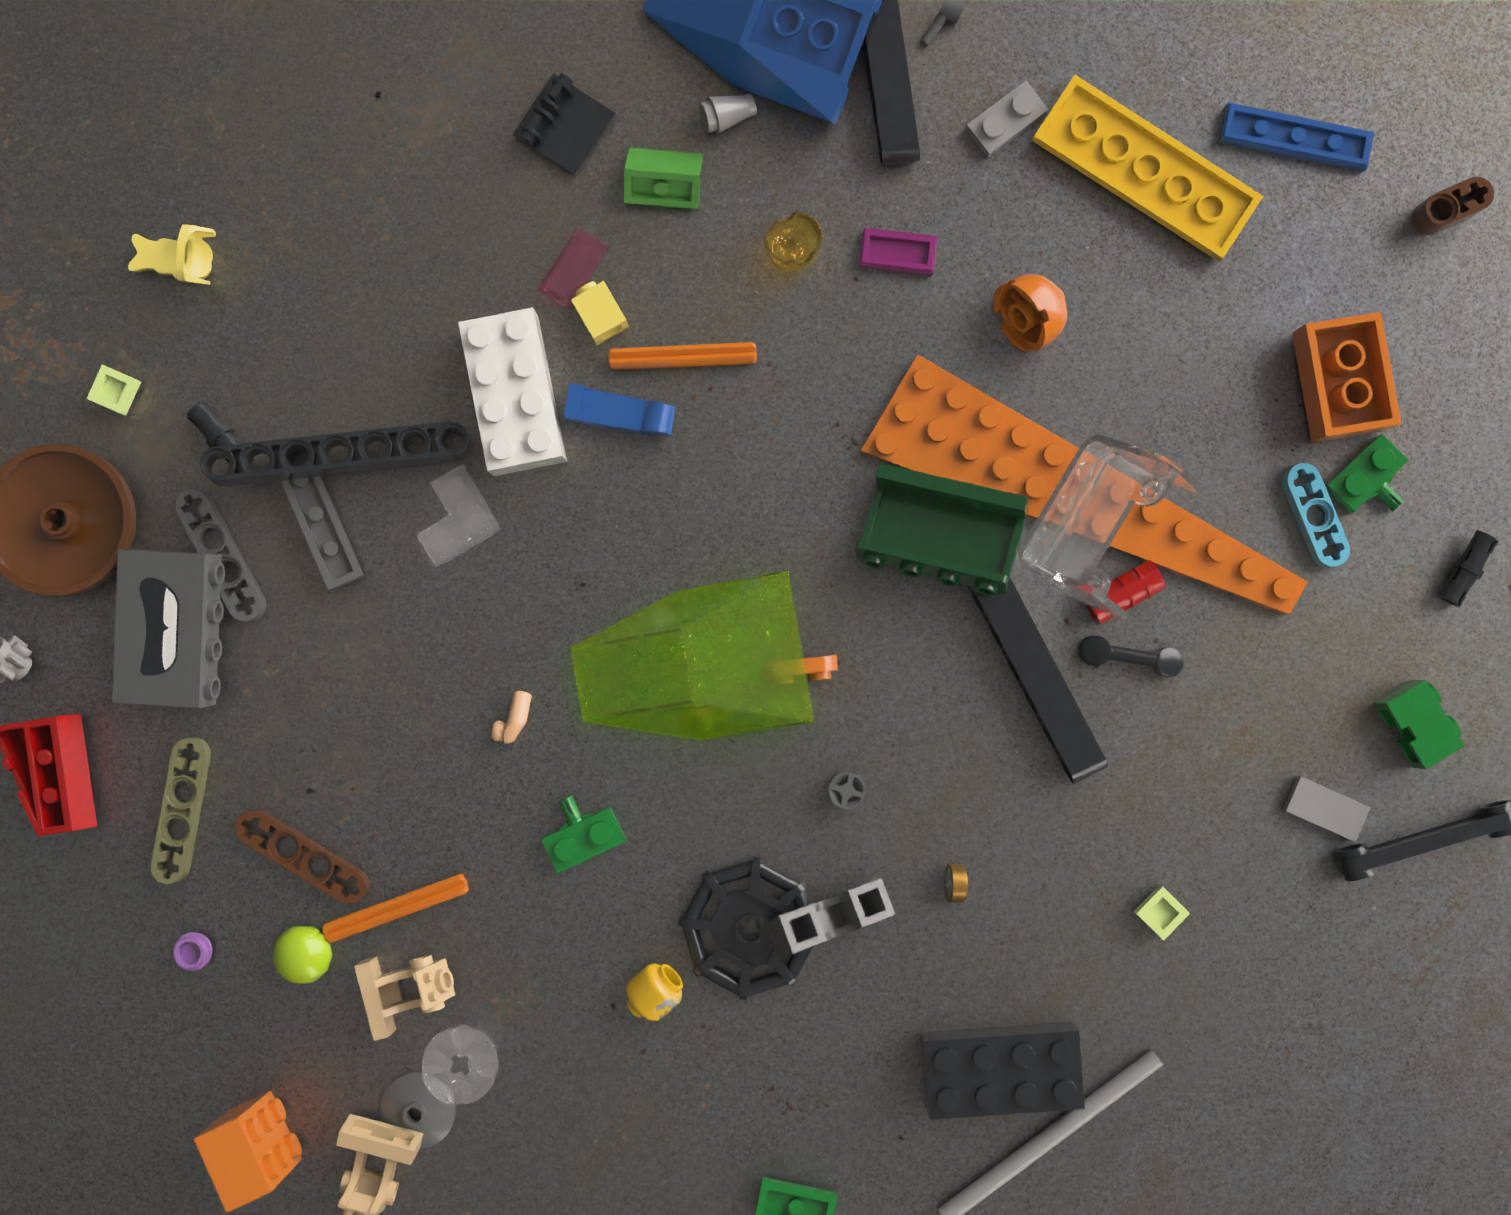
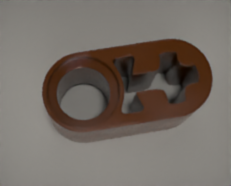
M1471 177L1433 194L1419 204L1413 211L1412 223L1416 230L1422 234L1432 235L1470 219L1487 208L1494 199V188L1483 177ZM1470 196L1472 200L1461 206L1459 205L1458 200L1462 197ZM1430 207H1435L1439 210L1441 221L1431 215Z

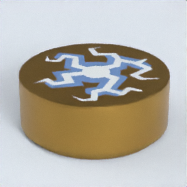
M948 864L946 867L945 893L949 903H963L967 898L968 878L966 869L962 864Z

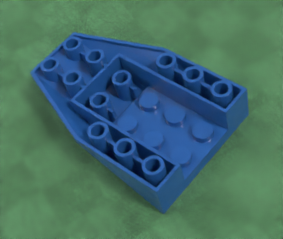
M646 0L643 12L732 86L837 125L850 90L847 87V83L872 15L878 14L882 0Z

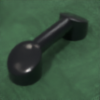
M1101 636L1085 637L1079 642L1077 647L1079 659L1089 666L1101 665L1111 660L1150 666L1159 676L1174 677L1180 673L1184 665L1181 652L1174 647H1163L1155 652L1110 645L1109 641Z

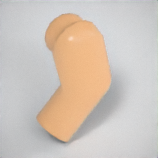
M523 691L513 692L507 723L502 721L494 723L492 728L493 740L504 741V744H510L515 741L527 722L532 698L531 694Z

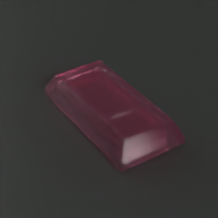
M577 226L538 287V290L570 309L573 305L571 299L576 297V291L587 283L609 246Z

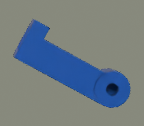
M569 383L563 417L569 423L648 436L650 434L669 437L672 433L676 408L660 402L646 401Z

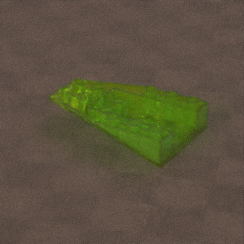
M788 570L676 591L571 647L582 720L586 723L706 740L814 722Z

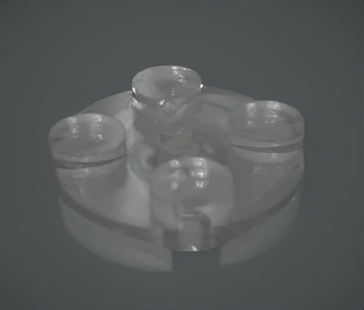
M462 1024L442 1030L435 1035L424 1051L422 1078L425 1086L434 1097L442 1102L468 1104L479 1100L491 1089L495 1082L500 1065L497 1048L486 1033L470 1025ZM457 1055L460 1058L467 1056L470 1059L467 1064L470 1071L467 1074H464L462 1071L456 1074L452 1072L450 1068L454 1065L451 1059L453 1056Z

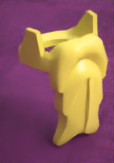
M183 224L177 240L161 238L158 241H152L138 234H133L131 242L137 254L129 262L128 269L131 272L153 270L160 275L174 276L180 282L210 285V281L203 279L207 278L211 272L213 252L210 245L204 242L202 238L216 237V232L214 229Z

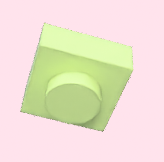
M101 365L87 399L126 416L141 381Z
M1158 885L1133 911L1163 941L1190 914L1161 885Z

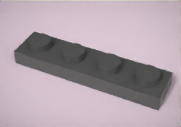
M305 450L293 452L289 459L290 465L294 467L303 466L308 460V452ZM322 477L282 480L281 484L328 591H333L365 577Z

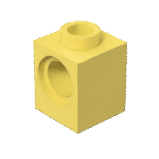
M604 281L597 285L595 282L585 284L576 291L577 296L571 299L596 345L629 328L625 316Z

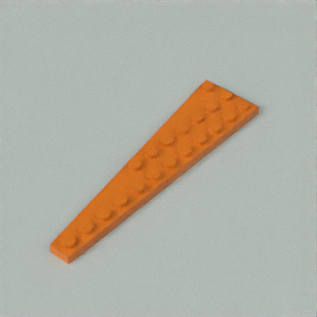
M918 354L860 451L862 454L896 467L1029 497L1027 517L1108 548L1138 557L1137 559L1142 561L1151 560L1154 564L1172 570L1176 574L1208 584V586L1232 593L1239 598L1284 615L1291 613L1308 581Z

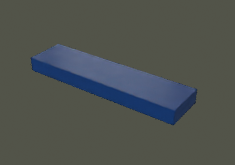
M1228 102L1224 109L1218 142L1364 172L1368 168L1375 132Z

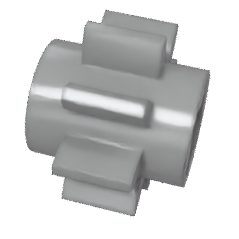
M15 635L8 642L0 637V684L6 677L13 682L22 679L32 666V659L28 657L32 651L27 648L28 645Z

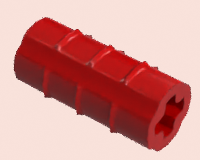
M1149 560L1114 578L1105 585L1097 587L1096 590L1083 596L1082 599L1091 618L1097 625H1100L1113 617H1118V614L1127 609L1134 608L1136 604L1145 599L1151 598L1154 594L1165 589L1166 585L1158 568Z

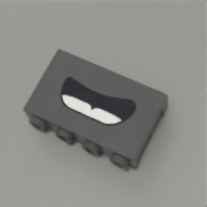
M118 549L112 703L203 708L216 704L221 688L220 680L217 677L218 660L222 654V643L219 639V623L223 618L224 612L223 604L220 601L221 584L225 578V567L222 563L221 554Z

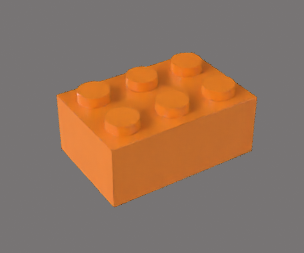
M1381 312L1308 323L1292 333L1311 443L1381 432L1401 425Z
M271 1090L229 1109L194 1138L226 1213L272 1192L302 1160L300 1156L302 1153L300 1141L294 1133L290 1134L285 1122V1108L280 1099L274 1098Z

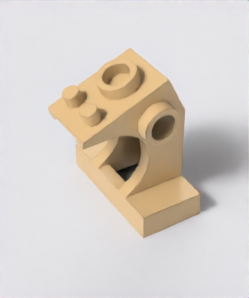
M425 955L410 960V967L382 974L377 956L362 960L354 966L374 1041L387 1038L396 1031L393 1014L421 1007L423 1014L434 1012L444 1008V1001L455 996L454 980L452 973L448 969L446 958L433 961L432 955ZM413 977L414 981L416 980L420 996L404 1000L399 980Z
M350 1114L339 1131L336 1146L355 1150L356 1152L353 1170L346 1169L340 1184L339 1192L344 1194L338 1203V1207L344 1209L342 1215H378L385 1209L386 1205L392 1206L399 1186V1182L393 1181L397 1162L412 1165L421 1147L424 1133ZM368 1154L385 1158L384 1173L365 1168Z

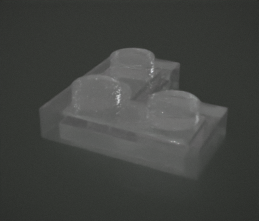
M462 464L430 483L449 515L416 535L434 566L440 567L500 532L502 528L466 466Z

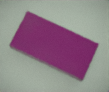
M863 228L859 267L933 276L938 236Z

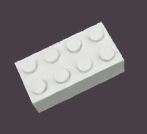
M534 308L458 322L487 471L493 476L567 462L539 317Z

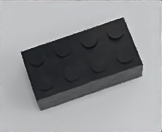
M1071 1022L920 1032L925 1108L930 1120L1085 1109L1079 1030Z

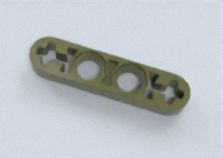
M198 737L179 740L171 751L151 861L153 878L164 885L174 884L183 880L189 874L211 758L209 745ZM193 744V750L199 753V759L191 761L189 772L197 771V776L191 774L179 775V770L188 769L189 758L183 756L184 749H190ZM181 781L189 782L194 789L193 797L189 802H181L175 795V788ZM175 818L183 820L187 826L186 835L181 840L172 838L168 831L170 822ZM165 845L170 847L183 846V851H176L173 856V864L178 865L179 870L168 876L169 870L163 868V862L169 861L172 858L173 849L166 850Z

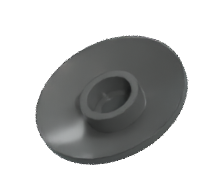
M426 1072L407 1073L394 1080L384 1092L379 1108L380 1120L383 1123L424 1133L420 1149L429 1148L444 1139L452 1128L456 1116L455 1099L447 1084L437 1076ZM409 1109H419L421 1119L413 1120L409 1116Z

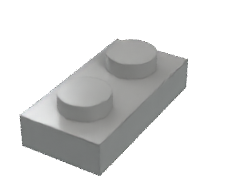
M1026 80L969 122L965 129L988 158L1045 116L1049 109Z

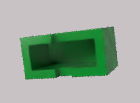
M1410 680L1373 702L1388 729L1396 726L1402 738L1396 742L1411 767L1428 769L1465 746L1460 738L1462 731L1458 723L1451 716L1446 715L1440 705L1442 698L1438 690L1431 683H1427L1426 680Z

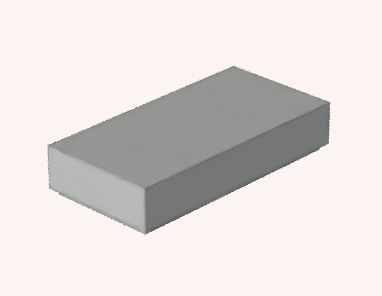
M1297 776L1282 810L1356 842L1371 807L1306 778Z

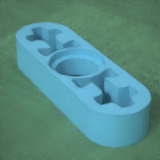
M1300 463L1288 468L1282 477V486L1313 561L1324 568L1342 565L1350 555V545L1320 472L1315 466L1308 463ZM1297 471L1301 476L1307 475L1310 482L1305 484L1307 494L1316 493L1318 498L1301 504L1300 498L1307 495L1302 486L1296 487L1293 480L1298 478ZM1312 505L1320 506L1325 512V520L1320 526H1313L1307 520L1306 513ZM1331 528L1332 533L1326 534L1325 537L1329 545L1336 544L1338 547V551L1333 553L1334 560L1331 556H1324L1322 550L1327 548L1324 536L1315 538L1314 533Z

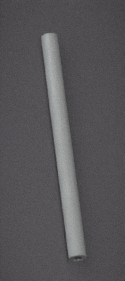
M1152 1049L1085 1098V1109L1069 1110L939 1207L940 1214L964 1215L1161 1068L1163 1064Z

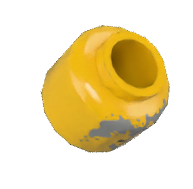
M649 964L627 983V1006L631 1013L638 1018L643 1017L650 1021H658L681 1002L683 982L678 973L669 965Z

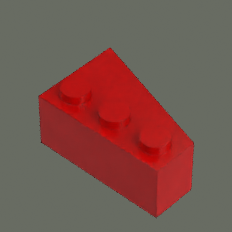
M81 714L53 716L0 725V749L5 757L1 761L5 770L11 771L20 789L17 795L37 837L96 827L97 820Z

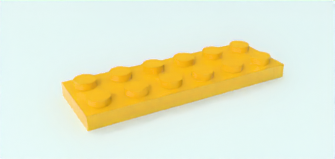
M1077 75L1073 76L1032 139L1033 142L1219 262L1224 258L1264 197Z

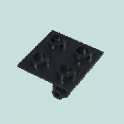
M553 73L516 128L513 136L573 175H576L616 113L572 85L573 80L567 75L561 73L557 76Z

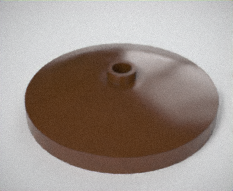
M46 444L22 451L0 467V574L17 587L32 593L48 596H70L84 593L99 586L117 571L118 549L130 550L134 540L136 509L133 496L125 479L112 464L101 456L80 447L66 444ZM65 518V519H66V523H65V525L63 526V525H62V521H63V519Z

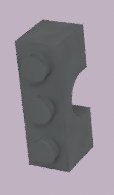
M881 878L818 903H813L765 922L777 957L781 959L894 916L895 912Z

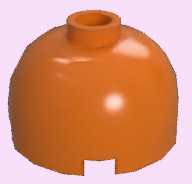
M1025 274L999 286L994 294V312L996 314L1001 311L1002 318L1006 322V324L1002 323L999 326L1008 340L1021 351L1028 352L1035 349L1036 352L1051 344L1058 338L1067 322V306L1064 293L1056 284L1044 276Z

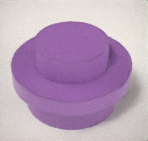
M190 932L181 936L173 948L175 962L179 967L187 971H196L205 967L211 960L213 953L210 940L198 932Z

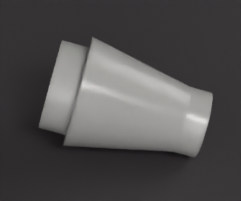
M751 93L745 95L707 97L705 102L699 103L700 119L707 133L714 131L716 134H719L748 117L757 114L755 100Z

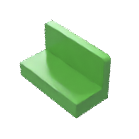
M629 148L624 168V203L698 209L703 154Z

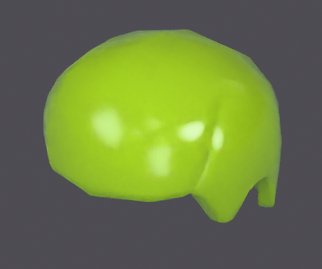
M291 926L287 928L276 939L272 952L276 972L286 981L294 984H307L316 981L328 971L332 958L330 943L326 941L324 934L320 930L312 926Z

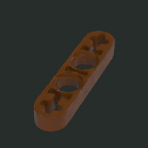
M251 810L241 814L237 819L235 833L242 843L339 902L353 904L368 894L370 880L365 872L262 810ZM258 818L260 820L258 827L266 833L273 832L274 828L277 829V832L269 839L267 846L263 844L268 839L265 835L257 833L250 836L248 834L250 827L246 824L247 821H253ZM283 836L291 837L296 843V851L292 857H284L277 850L278 840ZM314 856H322L328 862L329 869L323 877L314 876L309 869L310 860ZM338 866L342 868V871L337 876L344 880L355 877L357 879L355 886L360 889L359 892L354 891L347 895L345 893L347 886L339 880L334 881L332 886L328 884V881L336 874Z

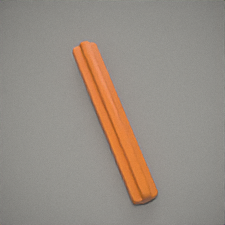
M753 342L614 348L609 350L608 358L609 366L612 370L754 364L757 360L756 345Z
M458 874L332 920L322 926L324 937L328 943H333L464 895L469 891L467 880L463 874Z

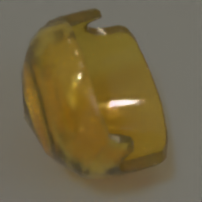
M801 211L793 212L789 218L784 220L776 219L764 238L766 256L778 269L791 272H799L811 267L819 256L824 242L822 226L813 216Z

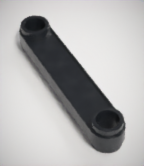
M1511 800L1492 802L1481 806L1482 813L1370 847H1367L1366 843L1342 847L1336 850L1338 856L1336 859L1340 872L1343 874L1345 881L1362 880L1375 875L1374 868L1489 834L1490 838L1511 835Z

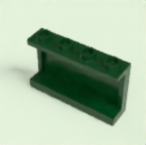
M879 463L875 476L877 482L876 490L861 541L858 540L855 547L858 559L862 560V563L866 566L876 569H882L884 565L898 568L900 573L909 577L919 578L921 574L935 577L937 582L947 586L956 587L959 583L973 586L976 592L984 595L994 596L997 592L1006 594L1028 513L1029 497Z

